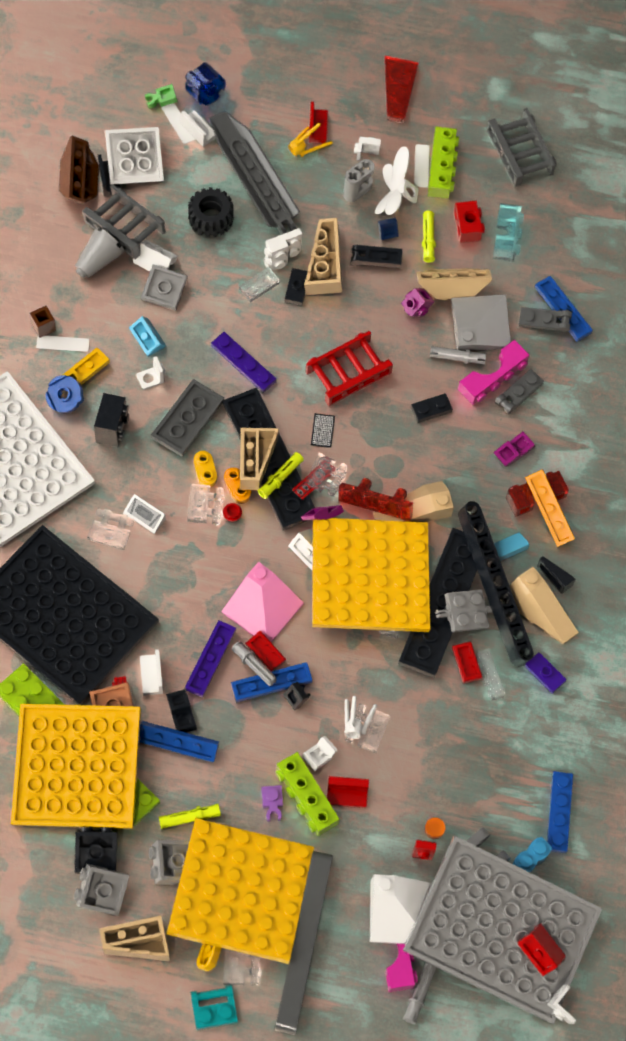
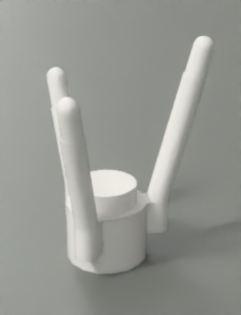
M353 696L351 717H349V700L345 699L344 733L352 739H359L361 734H366V729L377 708V704H374L362 725L361 720L355 718L356 696Z

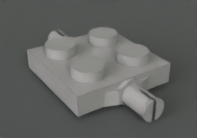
M471 590L445 594L446 609L436 610L435 614H438L436 615L437 618L447 617L452 632H462L489 628L487 613H492L490 605L485 604L482 590Z

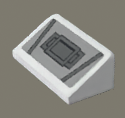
M135 494L123 514L153 534L156 533L166 520L163 512Z

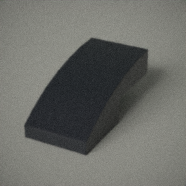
M186 690L166 694L176 730L186 733L197 730Z

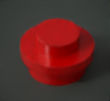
M227 504L223 509V516L227 521H238L242 516V509L238 504Z

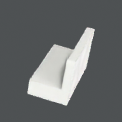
M195 110L189 114L185 111L181 112V124L202 147L216 139L213 129Z
M145 240L139 244L140 256L136 260L133 259V263L148 271H151L152 265L169 269V266L176 262L178 255Z
M308 529L299 532L289 544V547L312 570V530Z
M159 649L155 650V655L140 656L143 696L163 694Z

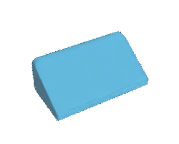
M142 316L129 327L147 356L166 347V344L148 318Z
M520 532L494 543L500 561L527 550L530 545Z

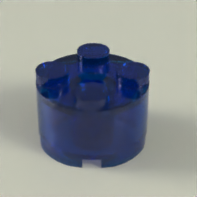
M206 62L193 71H189L185 76V90L199 104H204L205 106L218 100L221 89L224 91L226 87L225 79Z

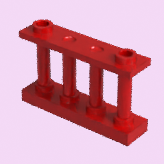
M370 330L365 333H359L354 339L317 358L313 357L306 363V374L308 375L315 371L327 389L325 392V402L328 407L392 373L393 364L389 359L384 362L380 361L369 345L371 340ZM361 346L375 365L369 370L364 369L353 352ZM347 355L359 373L358 376L349 378L337 359ZM331 363L343 383L337 387L333 386L321 367Z

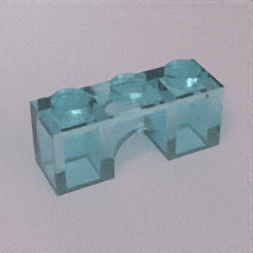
M500 203L496 228L504 229L508 234H496L493 259L514 262L515 256L519 255L521 245L517 244V242L521 240L522 229H519V225L523 224L524 214L521 213L522 206Z

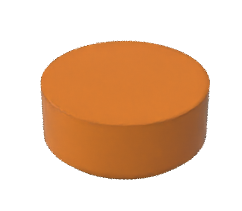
M436 817L429 819L425 825L426 835L432 839H438L443 836L445 832L444 822Z

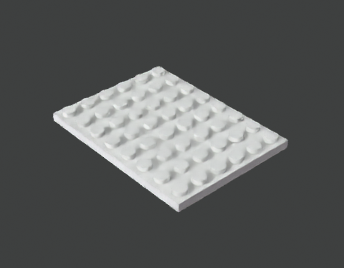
M8 371L0 375V547H2L95 484V480Z

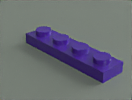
M221 333L211 342V347L262 393L276 383V378L227 333Z
M218 620L185 686L186 691L203 698L236 632V627Z

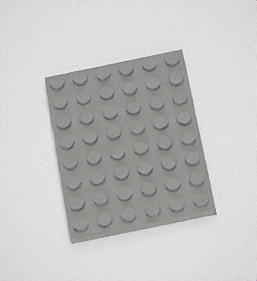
M453 836L403 951L554 1024L556 1017L553 1015L554 1010L547 1004L562 985L570 986L602 908L457 836ZM540 923L566 955L561 964L545 976L540 974L517 944L521 938L532 932ZM566 994L558 1002L560 1006H562Z

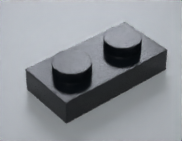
M446 393L411 404V410L417 423L451 413L453 410Z

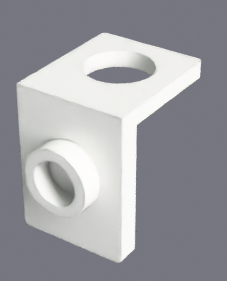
M157 356L153 357V368L139 372L136 375L142 389L145 390L164 383L166 371L163 364L159 363ZM149 374L154 377V380L151 383H145L143 377Z
M562 985L547 1005L554 1010L553 1015L560 1021L565 1020L568 1024H574L576 1020L558 1004L571 988L569 985Z

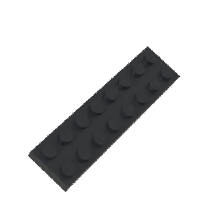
M257 387L222 401L239 440L241 428H276ZM280 434L261 486L268 481L267 478L270 475H274L290 458ZM297 469L267 498L282 530L306 522V520H302L301 516L315 508L309 495L301 499L292 491L302 481Z
M452 528L429 585L430 631H411L398 662L399 665L433 678L437 674L453 633L447 617L437 618L436 615L438 614H435L436 610L446 609L445 594L469 591L477 572L464 532Z

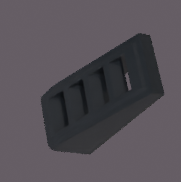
M544 556L539 559L537 567L560 593L563 594L574 585L576 579Z

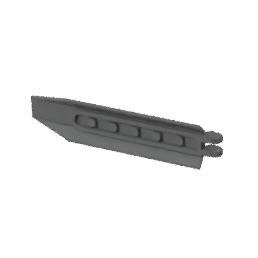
M226 111L210 117L209 119L219 147L267 226L278 228L281 235L287 233L283 226L285 223L288 224L290 231L297 229L293 219L300 211L251 131Z

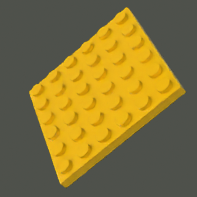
M341 518L313 520L312 627L413 632L430 631L428 523Z
M20 704L11 825L133 829L141 708L130 706Z
M195 818L167 935L289 964L314 847Z

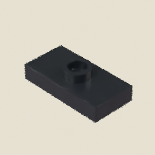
M292 268L284 302L303 305L305 296L304 283L307 278V271Z

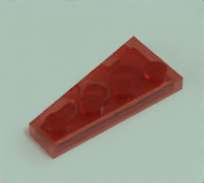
M385 56L387 120L404 124L418 69V62Z

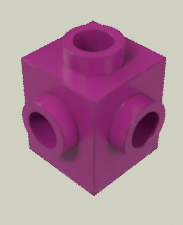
M414 288L413 291L405 295V299L401 304L409 316L422 317L428 313V309L435 301L424 288Z

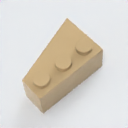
M241 428L240 490H258L260 488L278 440L279 428Z
M161 916L99 928L104 954L170 961Z

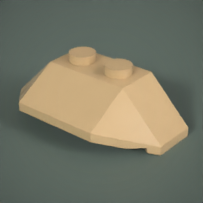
M432 269L417 272L418 283L433 297L440 300L473 297L492 281L489 269Z

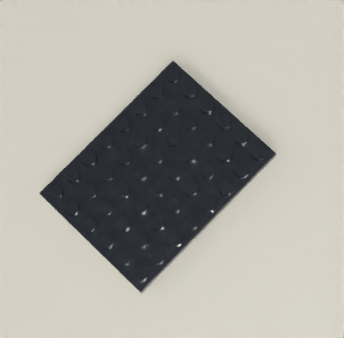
M43 525L0 568V641L77 705H82L89 698V692L95 691L159 622V618Z

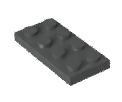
M193 379L153 431L151 438L183 457L222 405L224 397Z

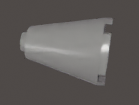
M97 227L75 265L77 268L76 272L83 278L85 276L89 278L121 256L125 250L122 246L120 248L117 247L118 241L104 229L100 231V227Z

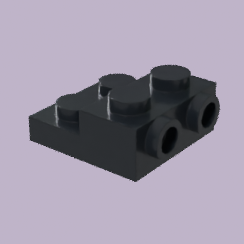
M80 826V830H76L75 873H80L81 869L86 868L87 864L116 871L117 830H113L112 827H101V830H93V827Z

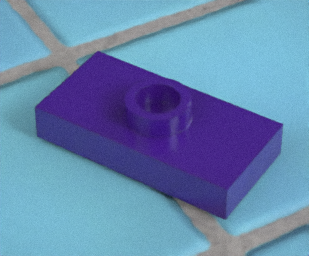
M540 652L524 666L551 694L567 680Z

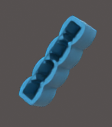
M539 837L532 841L528 849L521 852L512 864L532 873L535 866L542 864L546 860L552 847L543 837Z

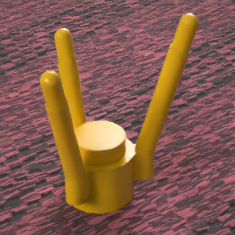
M320 123L310 130L309 126H307L290 142L288 148L294 156L300 155V157H303L310 152L327 147L333 143L329 141L305 150L307 146L304 140L320 127Z

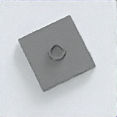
M152 265L141 300L176 311L188 276Z

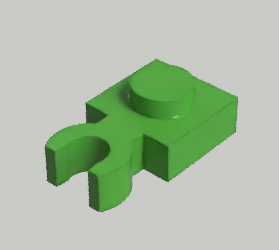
M172 84L156 89V94L148 93L145 95L146 101L152 100L147 102L148 108H154L159 103L163 107L178 102Z

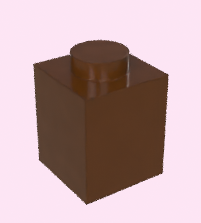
M47 305L30 312L31 324L39 338L56 331L55 319Z

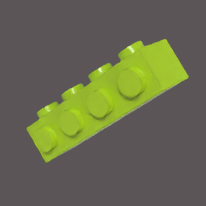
M435 127L427 195L429 197L449 199L450 192L454 191L455 182L451 181V179L455 177L456 166H453V162L457 161L458 151H454L455 147H458L459 136H456L457 129Z
M296 752L277 763L276 776L280 782L284 781L286 784V792L289 797L296 800V808L301 816L305 815L308 822L306 823L310 831L320 836L339 825V817L299 753Z

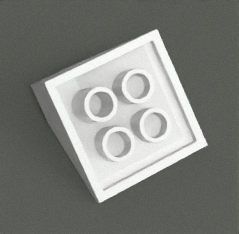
M159 127L105 130L110 185L164 181Z
M374 874L370 882V942L406 944L432 883L394 875Z

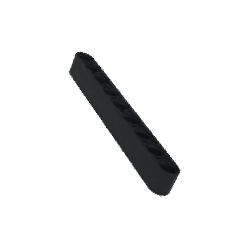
M470 501L460 509L458 518L509 659L514 666L521 667L533 658L534 652L482 509L477 502Z

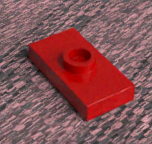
M261 631L257 632L245 643L270 672L275 671L286 661V658Z
M471 641L452 646L463 684L481 680L482 674Z
M416 840L412 858L432 861L437 843Z

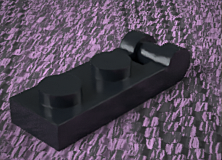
M365 245L352 246L351 253L353 256L351 257L350 264L353 266L370 265L401 268L402 249Z

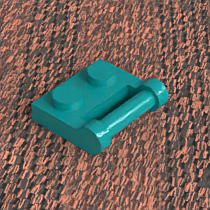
M226 985V988L199 993L197 991L190 992L196 1031L238 1023L232 985ZM227 996L228 1002L199 1007L198 1001Z

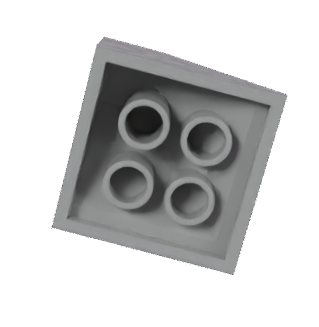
M506 294L451 298L457 350L503 349L511 343Z

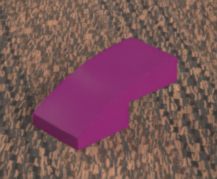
M522 431L510 442L507 441L493 453L507 467L531 451L535 444Z
M342 505L318 507L311 509L302 515L301 518L306 521L330 519L340 515L344 510Z

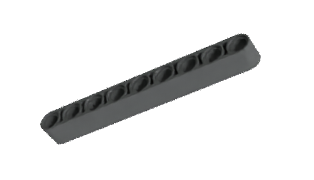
M316 851L312 853L275 1031L296 1034L333 855Z

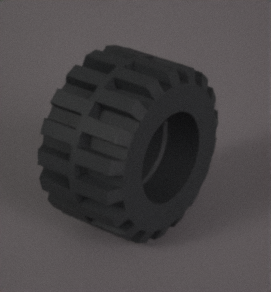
M209 187L208 190L203 188L201 192H195V196L190 198L188 204L189 224L193 226V230L195 232L198 231V234L201 236L205 234V237H209V235L217 237V234L221 236L224 234V231L227 232L233 224L234 205L231 202V197L227 196L225 191L220 192L219 188L213 190V187ZM207 209H215L220 213L214 216H207L202 212Z

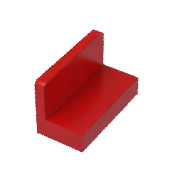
M311 102L309 130L318 123L321 125L309 136V143H326L328 110L314 109V102Z
M329 776L327 800L331 806L366 808L369 779Z
M541 923L517 942L542 976L556 969L566 957Z

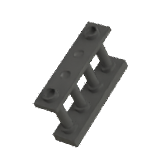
M524 109L522 119L508 124L498 125L495 119L488 121L487 132L514 187L521 185L524 175L544 168L547 169L549 175L554 174L556 160L551 156L535 125L534 116L529 113L528 109ZM525 126L528 134L509 140L503 136V132ZM532 140L535 148L516 154L510 150V146ZM537 154L540 155L543 161L524 168L519 167L517 164L518 160Z
M112 184L110 186L112 197L96 211H92L88 207L82 210L84 221L93 229L100 227V231L104 229L118 241L117 247L120 248L122 246L125 250L124 252L136 260L140 256L139 244L155 230H158L163 235L166 233L165 222L160 216H155L129 197L123 189H118ZM120 202L124 205L109 220H104L101 217L115 203ZM132 211L137 215L122 229L114 227L128 212ZM144 220L149 224L136 238L130 239L126 236L141 221Z

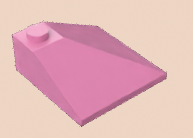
M258 562L242 581L222 610V613L252 636L261 631L272 642L304 603L272 571Z

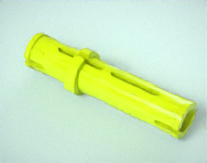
M433 211L423 212V260L431 263L435 261L434 248L436 247V241L434 240Z
M295 452L274 475H270L267 478L268 481L257 490L258 494L262 498L267 499L276 488L278 489L281 486V483L296 467L304 461V458L298 452Z
M217 803L206 807L196 806L195 809L158 817L161 829L194 822L195 818L205 820L220 817L221 814L219 804Z

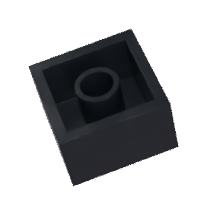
M103 393L94 424L96 443L118 447L119 442L123 441L125 430H123L124 424H128L130 415L128 413L129 405H126V397Z

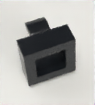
M298 682L293 683L283 694L294 710L299 709L311 696L310 693L306 694L303 690L305 686L300 685Z

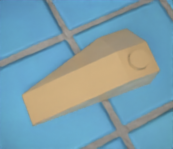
M443 481L425 484L375 511L373 515L375 520L427 522L452 517L454 506L449 489Z
M534 567L518 576L509 585L520 615L527 618L528 622L536 624L545 633L562 644H565L579 633L545 580Z

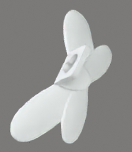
M401 147L398 150L393 166L386 164L383 168L384 180L391 191L377 205L376 214H381L384 211L387 215L395 213L401 205L402 196L413 204L417 202L419 189L404 179L409 164V150L407 147ZM406 188L412 189L413 197L409 195Z

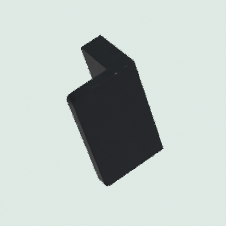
M100 154L98 155V164L103 195L108 196L112 195L108 161H102ZM114 184L118 189L121 188L120 184Z

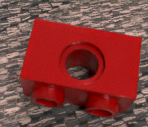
M477 201L456 202L454 217L459 243L481 241L482 234L485 233L484 223L480 221L482 217L481 207L477 206Z

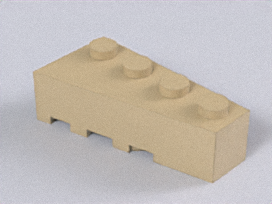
M337 218L319 219L310 265L307 270V278L304 283L306 295L342 292L340 238Z

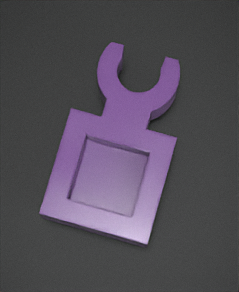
M282 785L261 787L263 808H269L266 813L267 822H270V815L273 813L278 816V821H281L282 814L278 807H283Z

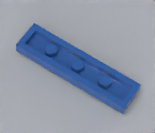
M551 276L535 284L534 288L551 310H567L572 312V318L569 319V333L576 342L592 334L593 330Z
M307 662L271 671L277 679L272 686H268L258 675L231 682L236 703L286 690L295 682H298L300 685L312 683Z
M142 721L140 724V743L214 762L216 759L219 741Z
M556 771L552 773L547 843L552 847L551 852L567 853L573 774Z

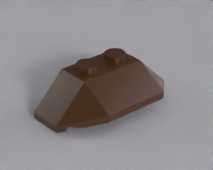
M72 135L60 160L59 192L69 200L85 204L97 197L99 165L89 148L88 141Z

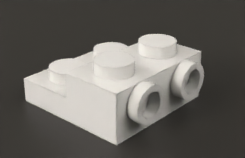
M300 228L266 241L264 263L271 271L284 268L288 265V257H295L301 253L302 232Z

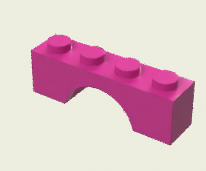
M513 340L501 349L499 355L501 367L496 372L480 374L472 371L459 382L458 391L472 405L477 401H483L490 391H496L503 381H509L516 371H522L528 365L529 354Z
M396 944L398 958L385 971L389 993L414 989L415 982H418L417 972L412 970L411 962H414V956L403 951L405 944Z

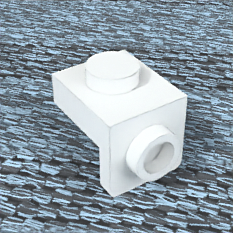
M360 136L359 143H355L354 148L357 160L360 161L361 152L379 155L381 139Z
M323 736L316 745L305 751L301 757L316 771L333 758L337 748L326 736Z

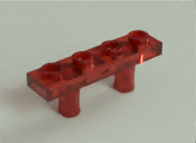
M363 478L358 487L343 482L340 484V502L409 522L413 516V502L405 500L407 491L403 488H398L392 497L369 490L372 482L368 478Z

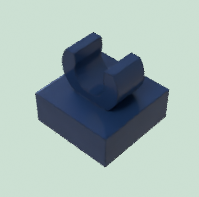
M396 218L378 221L379 237L381 240L399 237Z

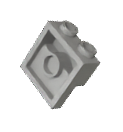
M157 840L152 844V847L149 848V858L153 859L154 867H151L150 876L151 879H155V885H175L180 882L189 841Z
M87 864L86 868H82L79 879L82 880L81 887L77 888L74 894L76 904L81 908L119 916L129 875Z

